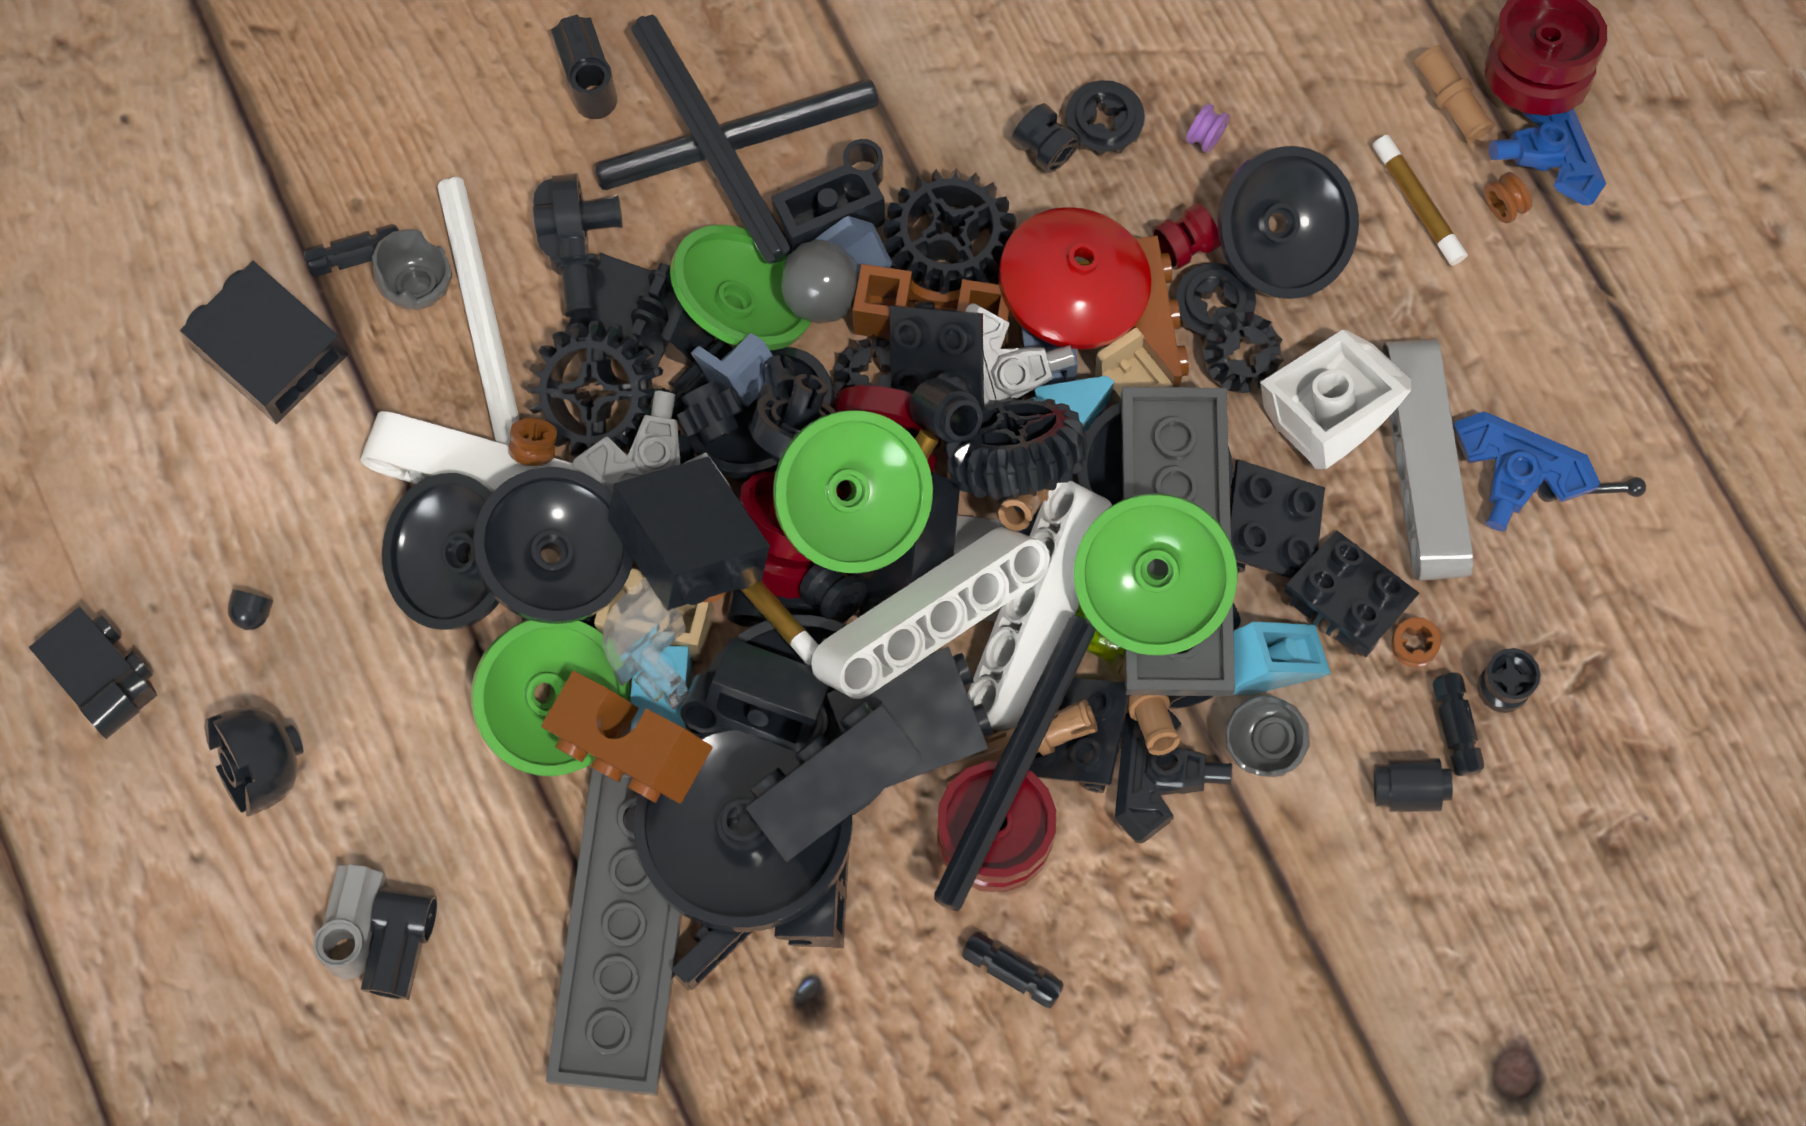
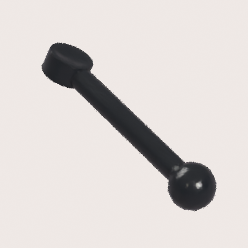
M1633 477L1627 482L1600 483L1597 490L1587 494L1628 493L1633 497H1639L1645 493L1646 483L1640 477ZM1544 480L1537 490L1538 497L1544 502H1552L1556 499V496Z

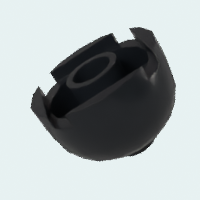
M239 707L205 719L204 729L209 750L218 748L221 764L215 767L236 808L241 813L246 811V816H251L283 800L294 787L298 775L296 756L304 752L301 739L294 726L290 724L283 727L273 713L259 707Z

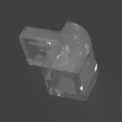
M646 578L641 580L612 607L603 628V648L611 670L621 686L639 673L634 680L646 696L654 703H657L662 698L674 710L685 700L688 690L685 681L663 659L660 653L682 635L686 628L682 614L676 608L667 611Z

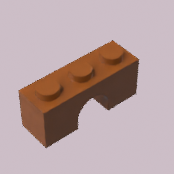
M861 264L853 305L854 334L871 337L875 334L878 338L890 340L889 306L914 307V303L920 301L934 302L935 309L965 311L969 304L975 303L1007 322L1010 320L1011 312L1003 299L1000 285L962 279L961 289L955 292H948L947 294H940V292L926 290L915 284L912 280V271ZM1008 329L1006 331L1001 349H1005Z
M572 671L541 725L542 728L559 737L554 747L582 763L587 754L595 757L590 767L618 783L623 774L628 775L632 779L627 787L655 803L662 794L681 804L713 746L685 728L648 709H645L635 728L627 734L629 725L639 708L610 689Z

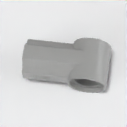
M353 864L338 865L324 924L317 931L313 944L316 957L335 977L353 979L365 972L371 948V914L378 890L381 886L385 885L386 875L383 872L366 866ZM344 939L355 940V948L349 957L343 960L331 959L332 950L339 941Z

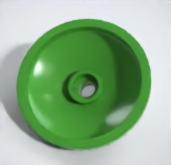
M731 225L702 227L687 235L675 251L670 267L674 292L689 316L703 330L715 338L737 347L752 333L763 340L770 351L778 350L798 341L811 324V321L797 318L784 302L782 275L786 259L779 263H766L745 228Z
M849 410L835 412L820 417L808 424L786 447L775 473L773 487L774 507L785 536L805 558L819 566L837 572H869L896 561L913 546L921 535L928 521L933 499L931 471L917 441L908 431L893 420L866 411ZM847 480L851 485V493L846 499L841 500L837 496L836 488L841 481Z
M1163 493L1132 496L1117 502L1102 512L1083 536L1077 550L1074 565L1075 590L1087 619L1100 634L1112 643L1126 650L1146 655H1168L1182 652L1207 639L1217 630L1227 616L1233 604L1238 582L1235 552L1228 535L1219 522L1199 505L1187 499ZM1154 559H1161L1167 563L1169 571L1163 576H1156L1150 571L1149 563Z
M528 619L507 629L490 644L479 661L474 674L471 689V707L479 734L497 757L518 770L540 776L569 774L593 763L595 757L587 754L582 763L555 748L554 746L559 737L545 730L541 725L572 671L610 689L630 702L629 678L624 662L613 644L602 633L581 621L548 624ZM547 683L550 687V695L546 700L539 702L535 698V689L539 684Z

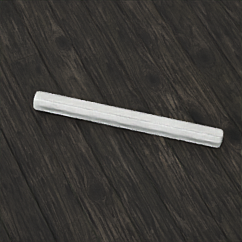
M460 177L443 179L438 183L437 187L495 441L509 445L511 441V426L520 419L464 180Z

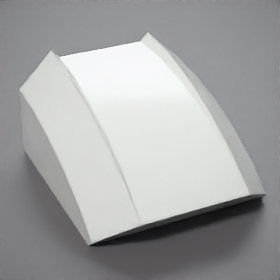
M1341 330L1260 382L1264 409L1277 432H1281L1312 463L1315 469H1327L1351 452L1397 409L1411 391V379L1372 343L1348 330Z

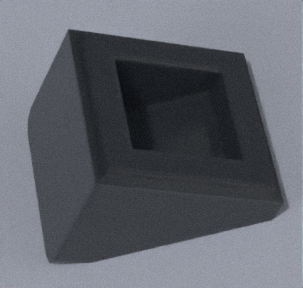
M677 300L661 338L668 359L690 366L695 361L691 352L697 346L706 350L713 343L715 337L703 330L689 316L679 300Z

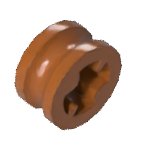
M1504 173L1500 176L1499 183L1493 181L1484 187V196L1489 208L1504 223L1512 222L1516 219L1517 213L1524 214L1530 211L1532 207L1529 191L1521 179L1514 173Z
M524 418L516 421L511 426V441L508 452L512 459L528 466L545 465L554 459L556 448L554 444L557 438L555 426L538 418Z
M1413 617L1406 619L1399 624L1392 637L1391 647L1393 654L1399 662L1408 667L1418 668L1426 666L1434 660L1441 646V636L1434 623L1425 618ZM1407 632L1412 636H1416L1419 632H1422L1427 636L1424 646L1430 647V650L1425 653L1417 649L1411 654L1404 648L1408 639L1402 638V635Z

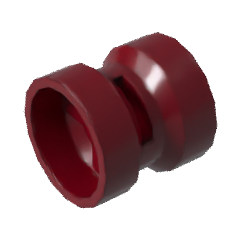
M1200 203L1184 209L1180 218L1174 221L1166 219L1152 227L1153 236H1158L1161 254L1169 253L1171 266L1174 270L1189 264L1193 255L1199 252L1207 254L1221 246L1218 228L1210 213Z

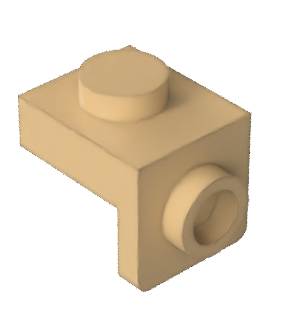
M1134 328L1115 342L1099 347L1096 355L1095 376H1107L1114 380L1112 397L1117 403L1121 402L1122 387H1173V383L1143 348L1144 335L1138 328Z

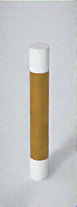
M1384 135L1377 139L1372 147L1449 264L1454 266L1462 262L1468 256L1467 252L1391 137Z
M760 581L747 589L741 590L804 662L810 666L813 654L818 646L817 642L765 584Z

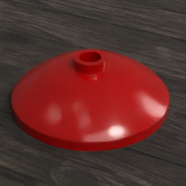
M1062 207L1038 213L1023 222L1013 232L1001 256L999 285L1009 311L1030 333L1056 346L1065 347L1070 345L1071 349H1091L1115 342L1138 323L1150 298L1151 270L1142 247L1135 237L1120 223L1093 210ZM1082 257L1089 261L1090 265H1080L1074 258Z

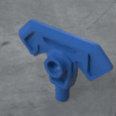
M1574 108L1566 113L1550 116L1523 112V115L1539 127H1529L1515 131L1510 139L1492 140L1490 142L1488 150L1491 160L1514 159L1518 166L1533 167L1540 171H1548L1553 167L1560 168L1553 186L1557 191L1579 204L1585 206L1593 205L1606 185V181Z
M1483 411L1457 420L1453 426L1454 435L1468 463L1495 459L1489 501L1494 503L1486 524L1496 531L1503 532L1506 530L1513 512L1519 513L1544 480L1559 502H1565L1597 490L1600 481L1588 455Z

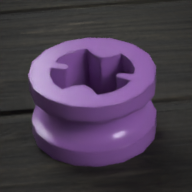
M1208 102L1192 123L1186 136V141L1190 144L1199 142L1202 145L1201 150L1207 154L1210 153L1224 133L1230 120V115L1226 112L1216 114L1214 112V105Z

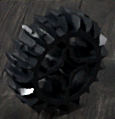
M957 167L952 171L951 179H943L942 174L937 169L932 173V182L927 183L917 175L913 180L914 191L901 187L898 192L899 203H890L887 208V217L890 220H886L883 223V236L888 239L883 244L888 255L892 257L891 268L912 271V280L915 284L920 281V287L931 291L933 288L938 289L942 295L947 294L949 291L961 289L962 279L988 283L987 279L999 283L1001 256L1007 241L1016 228L1017 222L1016 216L1013 213H1007L1009 211L1007 196L995 198L997 187L994 185V182L980 188V177L976 172L968 181L961 180V173ZM927 214L929 217V227L921 232V238L912 242L909 236L912 227L923 215ZM987 228L991 238L986 247L974 257L971 253V242L978 238L980 231ZM939 260L947 261V262H949V263H951V264L940 263V262H937V261H939Z
M601 320L591 321L588 330L581 322L570 325V336L564 331L554 333L552 338L555 347L544 345L538 350L540 356L547 364L535 363L529 368L533 375L541 378L540 382L527 386L526 390L528 393L539 394L540 402L531 405L529 411L533 414L544 412L547 418L545 421L551 423L557 430V438L554 445L560 447L570 440L569 449L572 456L577 457L581 455L586 448L588 450L605 437L611 439L622 451L623 445L631 449L644 416H651L653 404L651 401L654 398V392H666L664 387L652 385V379L661 376L663 369L661 367L648 369L645 363L654 356V351L651 348H647L637 353L635 349L640 343V336L637 333L629 334L622 341L623 326L612 324L606 331ZM586 349V361L581 362V372L578 378L572 381H562L569 362L576 354ZM606 353L620 362L630 381L620 380L615 376L611 367V359L606 358ZM597 382L595 386L602 385L603 390L616 392L595 399L597 395L591 396L589 390H578L577 388ZM564 399L570 400L578 406L581 412V422L586 423V426L579 423L571 415ZM631 399L629 410L623 421L613 430L606 431V419L611 418V410L615 401Z
M1014 397L1009 402L1001 403L995 401L994 405L988 407L980 406L983 421L978 433L967 441L958 443L945 441L943 449L947 471L951 475L952 483L959 485L962 492H973L974 496L978 498L992 495L994 500H999L1002 497L1013 496L1017 500L1021 495L1031 494L1036 496L1038 491L1044 489L1053 491L1056 489L1057 483L1071 481L1072 474L1082 470V462L1086 460L1085 450L1087 449V441L1078 412L1070 410L1069 405L1063 403L1056 404L1053 399L1037 401L1036 397H1031L1028 400H1017Z

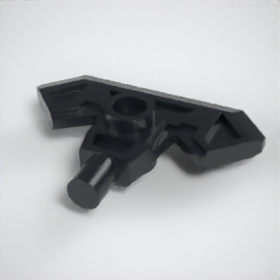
M1168 709L1173 726L1178 732L1182 727V723ZM1128 712L1126 713L1123 727L1115 821L1136 843L1142 844L1174 819V815L1161 795L1204 791L1205 783L1231 785L1233 764L1206 762V754L1187 748L1176 747L1173 751L1164 755L1150 754L1138 721L1133 720Z

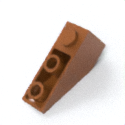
M1158 236L1135 238L1147 257L1152 283L1146 309L1138 323L1131 330L1138 328L1144 335L1143 348L1173 383V387H1180L1182 376H1188L1189 364L1185 345L1177 346L1174 330L1180 329L1177 299H1169L1166 283H1172L1169 253L1161 254Z

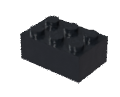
M865 701L841 719L840 724L845 729L830 742L824 734H821L794 756L800 763L797 767L786 775L778 767L749 790L755 798L746 806V810L786 863L923 760L920 750L884 702H881L873 709L870 703Z

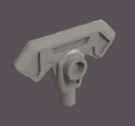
M975 303L969 304L965 309V312L983 313L984 407L994 405L995 401L1003 403L1011 401L1014 397L1017 399L1053 379L1051 372L1075 365L1070 345L1045 352L1044 347L1001 349L1009 322Z
M664 391L654 392L651 416H644L628 456L611 439L605 437L574 459L573 467L575 470L596 479L613 492L614 483L680 465L677 420L671 419L675 394ZM704 453V454H701V455H699V456H697V457H695V458H693V459H691V460H689V461H687V462H690V461H693V460H697V459H700V458H704V457H707L708 455H707V453Z

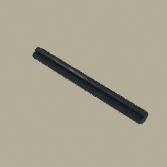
M653 14L639 17L636 19L637 22L631 27L632 34L761 256L768 264L783 261L791 253V245L663 26Z
M865 79L720 124L734 150H738L874 108L878 105V93L872 80ZM690 133L599 161L595 164V173L602 190H609L706 159Z
M1072 615L1068 619L934 892V900L947 909L959 911L962 908L1092 641L1096 628L1087 619Z

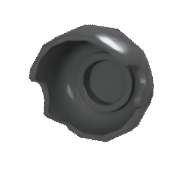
M415 229L393 231L377 243L372 255L375 284L381 295L396 306L406 310H420L434 305L446 295L452 279L448 258L445 256L444 248L442 246L436 247L429 243L421 231Z
M822 239L802 243L787 257L782 275V294L784 302L797 318L818 324L834 322L846 316L849 309L853 308L858 284V267L854 258L840 244Z
M1257 696L1251 698L1234 709L1225 727L1226 748L1237 765L1245 772L1259 776L1279 777L1293 771L1302 763L1310 747L1309 723L1295 705L1276 697Z

